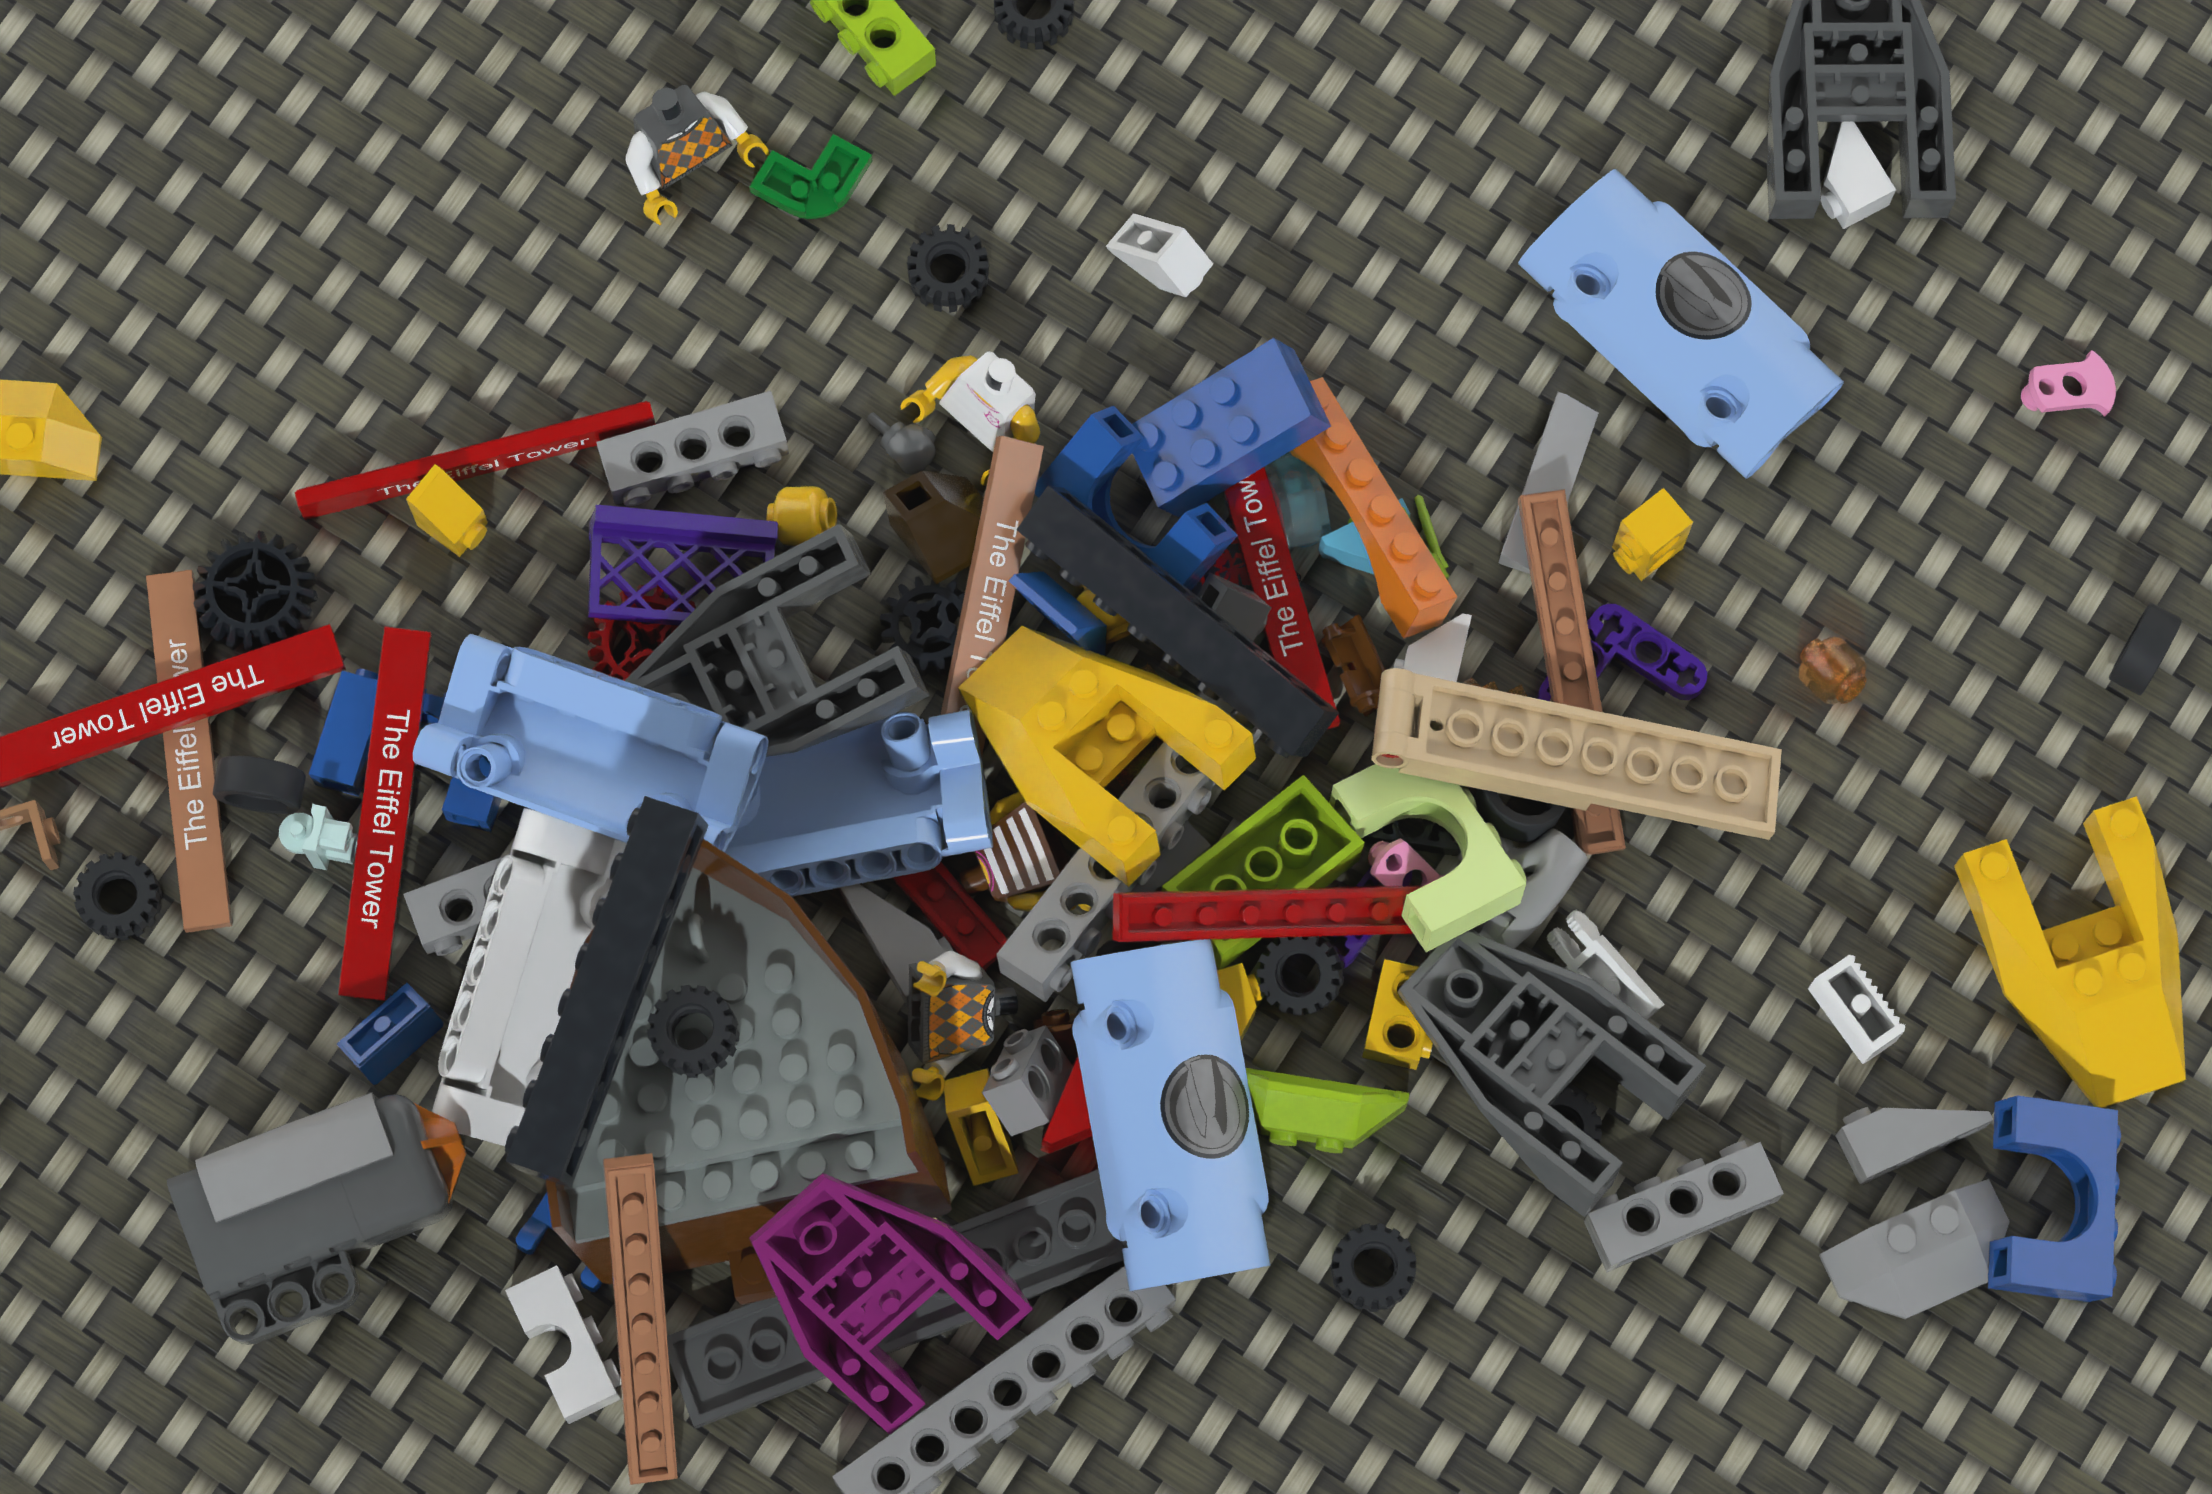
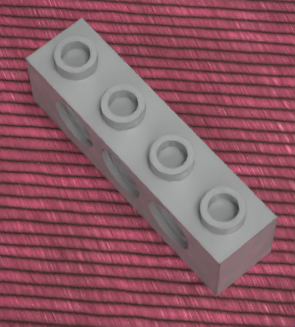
M771 391L596 442L614 504L624 503L625 506L642 504L651 498L650 495L666 490L669 493L686 491L694 486V482L712 477L713 480L727 479L737 474L738 469L755 464L756 467L771 466L778 463L782 459L781 456L789 454L787 440ZM735 432H743L750 437L746 444L739 447L727 444L726 440ZM691 445H700L706 449L704 455L699 459L690 460L682 455L684 450ZM647 458H657L662 461L661 467L655 472L647 473L639 469L640 464Z
M503 857L403 894L421 944L427 955L436 952L437 956L453 953L463 947V941L476 937L495 871ZM468 903L473 906L469 918L461 922L449 919L450 910L456 904Z
M1745 1140L1734 1143L1719 1151L1722 1158L1706 1165L1702 1158L1691 1161L1676 1169L1679 1176L1663 1183L1660 1176L1650 1178L1634 1186L1636 1194L1622 1200L1618 1199L1617 1194L1600 1199L1592 1208L1593 1212L1588 1213L1584 1223L1606 1273L1777 1202L1784 1193L1761 1142L1749 1147ZM1720 1174L1731 1177L1736 1185L1735 1194L1731 1196L1719 1194L1713 1187V1177ZM1676 1192L1687 1194L1693 1202V1211L1688 1214L1676 1212L1670 1205V1195ZM1632 1210H1640L1647 1214L1650 1219V1229L1644 1232H1637L1631 1229L1626 1220L1627 1213Z

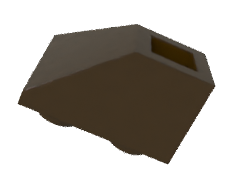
M920 471L883 492L890 526L936 584L971 565L984 498L967 477Z

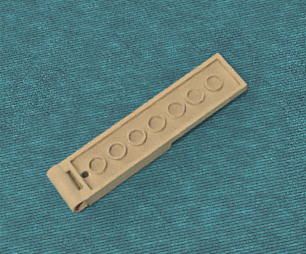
M1392 668L1383 671L1381 674L1371 760L1378 766L1399 768V773L1586 811L1590 804H1596L1770 840L1775 834L1782 749L1415 674L1406 669Z

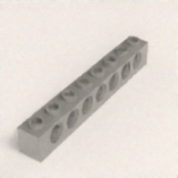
M1203 692L1199 696L1218 706L1232 717L1230 712L1233 708L1220 698L1218 701H1215ZM1256 726L1253 729L1245 727L1252 733L1255 744L1263 732ZM1164 742L1118 799L1156 830L1160 853L1164 848L1171 850L1176 846L1184 832V826L1182 825L1193 813L1198 815L1204 810L1211 798V789L1216 784L1201 771L1192 774L1181 772L1180 769L1191 763ZM1160 799H1169L1174 802L1173 805L1165 809L1153 806ZM1080 848L997 953L1000 973L1044 1002L1048 1000L1054 991H1062L1073 975L1070 962L1079 960L1082 955L1089 956L1101 939V930L1110 919L1113 920V893L1131 892L1137 883L1144 885L1153 875L1157 862L1154 861L1128 887L1117 877L1112 879L1098 877L1097 875L1106 868ZM1078 904H1086L1092 907L1089 912L1082 915L1070 912ZM1052 939L1064 942L1057 950L1050 951L1042 948L1045 942Z
M1125 1266L833 1475L832 1478L842 1494H930L942 1484L938 1477L953 1466L957 1472L969 1466L981 1455L977 1449L991 1438H993L996 1444L1000 1443L1019 1428L1016 1420L1031 1410L1036 1416L1053 1405L1058 1400L1054 1394L1056 1391L1069 1382L1073 1388L1079 1386L1096 1373L1093 1365L1106 1355H1109L1114 1360L1129 1350L1135 1344L1131 1337L1147 1327L1150 1332H1153L1173 1317L1170 1309L1175 1306V1297L1166 1285L1129 1291ZM1118 1300H1128L1136 1307L1137 1314L1129 1322H1118L1110 1314L1109 1310L1112 1304ZM1082 1327L1093 1329L1099 1338L1096 1346L1090 1350L1076 1348L1071 1341V1336L1077 1329ZM1042 1355H1051L1060 1363V1369L1055 1376L1042 1378L1032 1368L1034 1361ZM1003 1383H1013L1020 1388L1022 1395L1016 1404L1003 1406L994 1398L996 1388ZM967 1410L979 1413L983 1419L981 1428L973 1434H964L955 1425L959 1414ZM925 1439H937L944 1446L943 1455L935 1462H925L917 1455L918 1445ZM889 1466L898 1467L905 1473V1480L902 1486L892 1491L885 1490L878 1484L880 1472Z

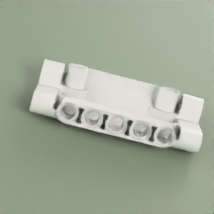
M527 808L523 809L510 855H506L501 859L495 871L438 1061V1070L442 1079L432 1112L454 1122L459 1134L505 1146L511 1129L515 1125L519 1126L525 1111L523 1107L525 1090L531 1080H537L543 1064L540 1060L543 1043L549 1034L554 1035L560 1016H558L559 1001L563 992L570 988L575 972L577 954L585 939L594 928L592 918L598 901L601 898H606L612 883V880H610V869L613 860L618 853L624 852L627 843Z

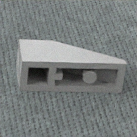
M860 884L837 888L904 1002L908 1005L909 964L920 961L929 963L944 952L953 951L945 937L937 940L930 928Z
M1865 1107L1844 1117L1845 1126L1841 1127L1835 1136L1861 1186L1986 1128L1993 1121V1118L1989 1111L1882 1108L1871 1113L1869 1108Z

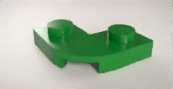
M833 134L813 168L809 170L772 150L749 186L750 193L793 216L804 219L823 218L837 212L848 202L873 161L872 154Z

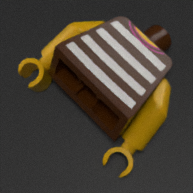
M1017 792L998 800L990 811L993 848L975 851L979 863L960 871V880L970 896H974L989 888L996 901L1009 903L1015 910L1030 912L1070 860L1057 828L1027 805L1021 793ZM1078 904L1085 911H1090L1092 908L1086 904Z

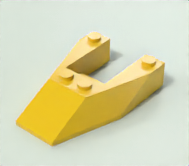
M1021 626L958 687L960 694L1027 805L1128 887L1161 855L1157 834L1154 828L1104 788L1156 736L1224 791L1256 759L1252 733L1218 706L1153 673L1096 652L1085 650L1082 647L1025 626Z
M2137 796L2093 810L2083 823L2115 904L2114 907L2042 930L2007 839L1963 853L1954 865L2004 996L2093 1106L2105 1108L2186 1080L2178 933L2154 839Z

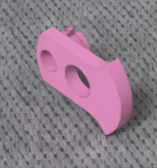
M2091 350L2086 355L2085 361L2034 367L2029 374V384L2022 389L2021 400L2029 410L2037 411L2039 409L2042 413L2093 408L2103 416H2106L2111 411L2115 402L2116 386L2108 365L2098 354ZM2064 376H2072L2079 381L2082 387L2081 396H2073L2064 389L2062 382Z
M1401 838L1391 843L1385 841L1377 842L1371 847L1368 854V860L1372 866L1370 874L1382 886H1402L1405 875L1415 869L1420 870L1423 880L1421 885H1427L1445 876L1438 874Z

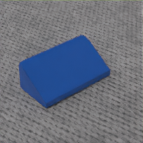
M406 983L342 1038L337 1045L373 1085H376L443 1027V1022L428 1003Z

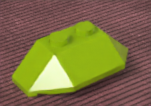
M1246 1068L1256 1129L1259 1134L1268 1135L1269 1142L1277 1145L1296 1146L1297 1140L1316 1143L1315 1149L1319 1151L1343 1153L1344 1147L1353 1149L1404 1112L1409 1100V1092Z

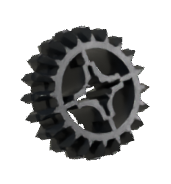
M258 530L255 534L254 542H249L247 535L244 532H240L238 534L239 544L233 547L230 541L222 539L221 545L225 552L221 555L215 551L208 550L207 557L213 565L211 567L206 565L198 566L197 572L204 580L193 583L195 594L201 596L193 604L197 612H203L199 619L203 627H213L211 635L216 641L227 637L226 644L232 650L239 647L243 641L246 652L256 649L257 642H261L264 647L272 644L271 640L279 638L280 641L289 638L286 632L290 629L298 634L303 633L304 628L298 618L311 619L314 615L312 609L306 604L318 600L316 591L310 588L317 583V578L313 572H306L311 564L306 556L298 557L299 549L296 544L291 543L284 547V540L278 534L272 537L267 544L265 533ZM266 562L282 567L290 575L291 586L281 585L280 581L268 579V572L265 568ZM247 564L246 570L241 575L228 578L234 570ZM259 581L264 592L262 594L258 593L259 597L254 598L251 602L247 592L249 590L253 592L252 587L258 586ZM220 598L230 599L231 603L243 605L242 612L245 615V623L233 620L224 614L221 610ZM279 606L283 607L276 615L263 621L269 609Z

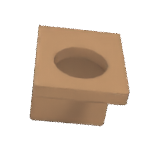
M36 800L0 810V831L32 822L42 861L50 870L60 868L54 845L61 843L56 823L53 817L46 819L44 810Z

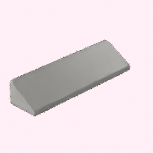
M1557 392L1522 495L1565 489L1566 501L1568 503L1599 414L1598 412L1567 394ZM1518 505L1498 564L1530 574Z

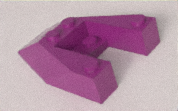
M824 1173L750 1237V1241L804 1357L889 1435L896 1431L926 1403L909 1374L877 1344L940 1288L946 1291L996 1340H999L1033 1310L1015 1280L985 1251L946 1223Z

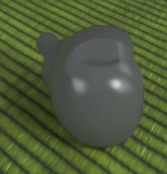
M874 412L867 417L866 421L883 434L880 446L900 465L905 474L913 475L923 471L935 458L936 449L934 443L936 437L928 428L918 424L906 426L901 421L889 426Z

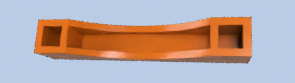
M1321 377L1310 381L1331 427L1291 450V455L1315 470L1333 489L1348 511L1368 553L1381 603L1403 639L1441 625L1457 599V595L1324 378Z

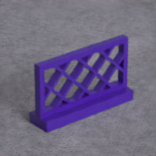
M596 504L589 523L591 546L588 618L679 626L695 610L688 601L703 589L709 595L716 589L711 583L726 570L734 578L744 574L735 565L743 556L763 558V563L774 558L775 543L778 537V522ZM601 544H619L630 557L614 569L601 555ZM653 547L666 549L676 560L661 573L643 556ZM698 552L711 553L721 565L705 577L689 559ZM635 562L652 578L651 581L637 592L620 575ZM680 566L698 583L683 596L666 580ZM600 569H602L603 572L606 574V576L603 577L601 580ZM611 581L628 597L620 606L599 604L600 590ZM659 585L674 603L666 610H654L642 597ZM635 604L638 608H632L631 606Z

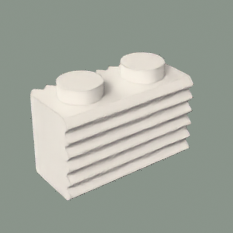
M1848 955L1817 976L1808 990L1861 1063L1864 1064L1894 1044L1905 1031V1025L1899 1024L1900 1017L1893 1016L1894 1009L1888 1008L1889 1002L1882 1001L1883 994L1877 993V986L1871 985L1872 979L1865 978L1866 971L1860 970L1861 964L1854 963L1855 956Z

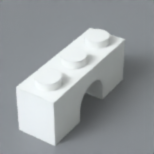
M556 1265L505 1290L529 1339L547 1331H559L566 1334L571 1340V1354L567 1362L561 1368L545 1375L563 1417L568 1424L620 1400L616 1387L621 1385V1377L612 1358L603 1362L596 1348V1345L603 1342V1339L592 1315L583 1319L576 1305V1302L584 1298L572 1273L563 1277L562 1272Z

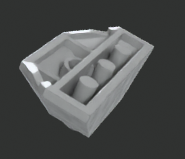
M1987 1179L1953 1190L1876 1224L1826 1250L1819 1257L1840 1299L1856 1302L1871 1309L1907 1319L1988 1283L1990 1241L2005 1238L2010 1221L1990 1180Z

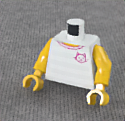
M990 351L986 352L979 359L972 355L951 358L925 383L926 390H917L901 403V410L905 409L912 402L919 406L920 416L913 421V423H918L934 411L935 399H941L939 404L992 452L994 451L996 437L1002 435L1036 444L1040 435V427L1034 412L1036 394L1033 388L1015 373V367L1010 361L999 358ZM990 469L982 475L981 484L983 486L987 485Z

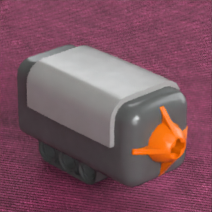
M371 1092L195 1160L196 1169L167 1179V1186L207 1295L210 1296L214 1303L222 1328L227 1336L241 1344H257L352 1306L359 1297L360 1283L350 1256L433 1225L446 1218L452 1209V1194L466 1156V1150L454 1122L413 1103L405 1096L393 1094L378 1099ZM333 1275H344L349 1285L347 1293L337 1300L328 1299L324 1290L325 1283ZM289 1292H298L303 1298L302 1310L294 1317H284L280 1312V1301ZM252 1309L258 1317L257 1327L249 1334H238L234 1324L236 1316L243 1310Z

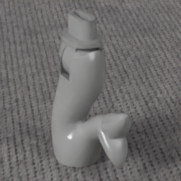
M1553 828L1523 848L1514 847L1512 840L1500 837L1501 847L1510 860H1517L1525 873L1533 874L1526 877V886L1521 904L1469 930V932L1515 949L1541 925L1559 904L1588 862V858L1571 839ZM1459 853L1457 859L1462 861V854Z

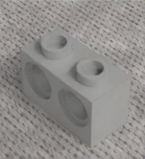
M1046 1025L1029 1032L1026 1029L1016 1031L1005 1040L1004 1048L996 1064L991 1068V1075L982 1091V1094L1011 1136L1051 1121L1073 1069V1065Z

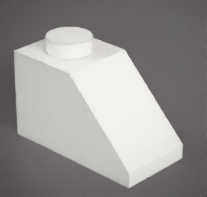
M1841 122L1821 189V203L1825 212L1831 219L1837 218L1842 228L1845 229L1889 206L1896 191L1855 122Z
M1134 213L1106 245L1112 254L1156 287L1183 297H1187L1191 291L1201 284L1203 276L1213 265L1212 261L1184 228Z
M1462 613L1409 645L1405 660L1396 658L1394 668L1406 669L1415 674L1457 682L1472 615Z

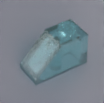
M1291 453L1285 454L1266 465V474L1288 548L1313 546L1321 540L1322 536L1331 533L1324 488L1315 471L1305 462L1292 456Z

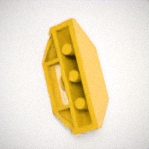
M0 379V474L97 481L102 437L57 383Z

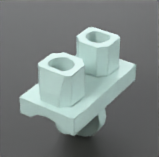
M313 804L311 809L312 816L305 813H294L282 821L279 827V838L282 845L292 853H305L313 868L327 870L329 860L353 864L358 835L352 833L353 826L351 823L334 820L327 807Z

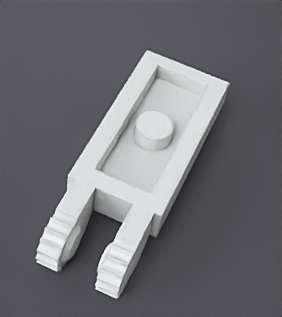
M1576 909L1566 918L1568 927L1571 928V931L1575 933L1577 938L1586 947L1582 953L1580 952L1579 945L1573 938H1570L1566 931L1557 927L1547 935L1549 944L1567 964L1566 969L1594 979L1646 1020L1665 1005L1603 935L1600 936L1598 927L1589 920L1585 913Z

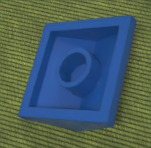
M1044 571L1014 574L1010 578L1009 582L1019 593L1075 644L1085 650L1105 656L1107 625Z

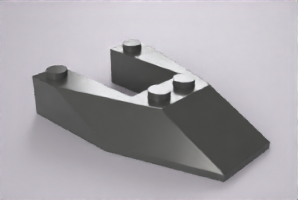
M1793 0L1769 76L1767 154L1769 219H1814L1821 201L1817 122L1898 121L1903 218H1948L1956 201L1950 72L1921 1Z
M840 524L717 587L625 680L629 683L713 711L721 715L724 722L767 736L769 743L766 757L801 751L890 717L930 696L911 656L899 646L817 687L786 619L871 575L853 535Z
M1469 931L1438 946L1398 991L1404 1003L1481 1113L1544 1186L1584 1218L1613 1185L1623 1162L1550 1105L1590 1060L1658 1114L1669 1120L1694 1091L1706 1067L1704 1063L1594 979Z

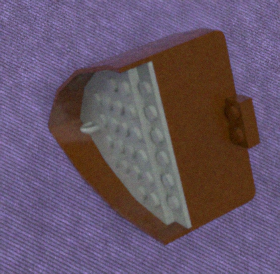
M703 839L572 1188L546 1180V1189L552 1229L602 1283L613 1284L603 1159L652 1153L655 1169L662 1275L729 1261L735 1299L742 1305L776 1298L750 1241V1237L822 1173L931 1218L952 1211L944 1162L906 1064L864 988L792 896ZM594 928L587 936L584 943H589ZM576 969L569 989L572 988L578 971ZM690 985L692 988H697V985L705 986L711 992L714 990L727 1002L737 1018L739 1024L737 1030L740 1033L739 1041H735L734 1045L737 1050L733 1057L729 1055L725 1059L728 1064L722 1069L719 1066L714 1068V1074L705 1076L701 1073L698 1074V1078H689L686 1074L678 1075L662 1063L651 1047L652 1044L647 1034V1029H650L649 1015L650 1013L655 1014L657 1009L654 1005L659 999L665 1001L668 998L666 993L672 989L675 992L681 991V986ZM701 1013L687 1015L676 1025L674 1031L675 1042L683 1049H698L710 1039L713 1032L712 1021L708 1016Z

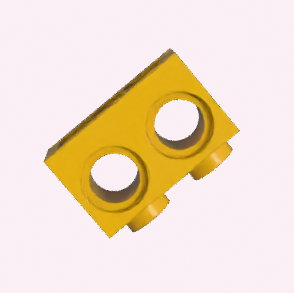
M1663 488L1621 521L1612 546L1615 550L1613 553L1614 558L1626 573L1631 574L1634 572L1642 581L1683 549L1693 521Z
M1384 959L1362 1058L1417 1070L1420 1057L1429 1059L1433 1043L1397 993V989L1419 967ZM1395 1028H1403L1411 1034L1413 1043L1406 1048H1397L1389 1042L1387 1033Z

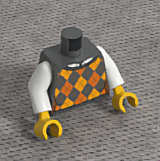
M681 85L675 90L671 88L657 90L652 97V104L635 115L633 119L635 135L631 139L626 154V164L640 194H645L647 197L643 207L644 214L647 218L661 225L657 215L661 206L664 205L668 215L673 218L677 217L678 210L675 203L660 195L658 188L663 191L732 147L733 145L730 140L735 139L738 142L737 152L749 167H755L748 158V152L753 147H760L767 157L769 151L759 137L753 134L748 135L746 132L748 126L725 98L707 92L695 95L688 85Z
M946 951L929 963L920 961L909 964L908 1045L922 1064H925L924 1069L915 1068L912 1071V1079L915 1082L921 1083V1086L916 1090L918 1097L932 1101L937 1100L942 1095L945 1087L944 1078L955 1066L976 1052L978 1048L992 1043L994 1040L995 1017L1014 1015L1018 1011L1017 995L1013 987L995 989L994 982L977 962L954 951Z

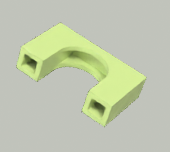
M1377 764L1332 786L1329 803L1360 838L1397 820L1421 818L1433 821L1444 827L1458 843L1462 854L1461 863L1445 876L1406 895L1401 916L1425 952L1521 904L1526 886L1525 872L1517 860H1510L1501 847V839L1496 828L1491 823L1484 822L1476 810L1477 806L1473 795L1465 786L1460 787L1458 784L1399 773V768H1385Z

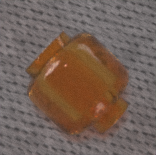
M1829 637L1822 641L1815 639L1800 654L1802 663L1799 667L1798 677L1825 704H1847L1861 693L1867 683V678L1865 677L1867 665L1864 659L1840 637Z

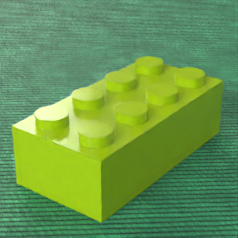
M1302 775L1162 886L1161 892L1326 888L1359 861L1365 842L1305 775ZM1261 938L1211 939L1217 970L1228 966Z

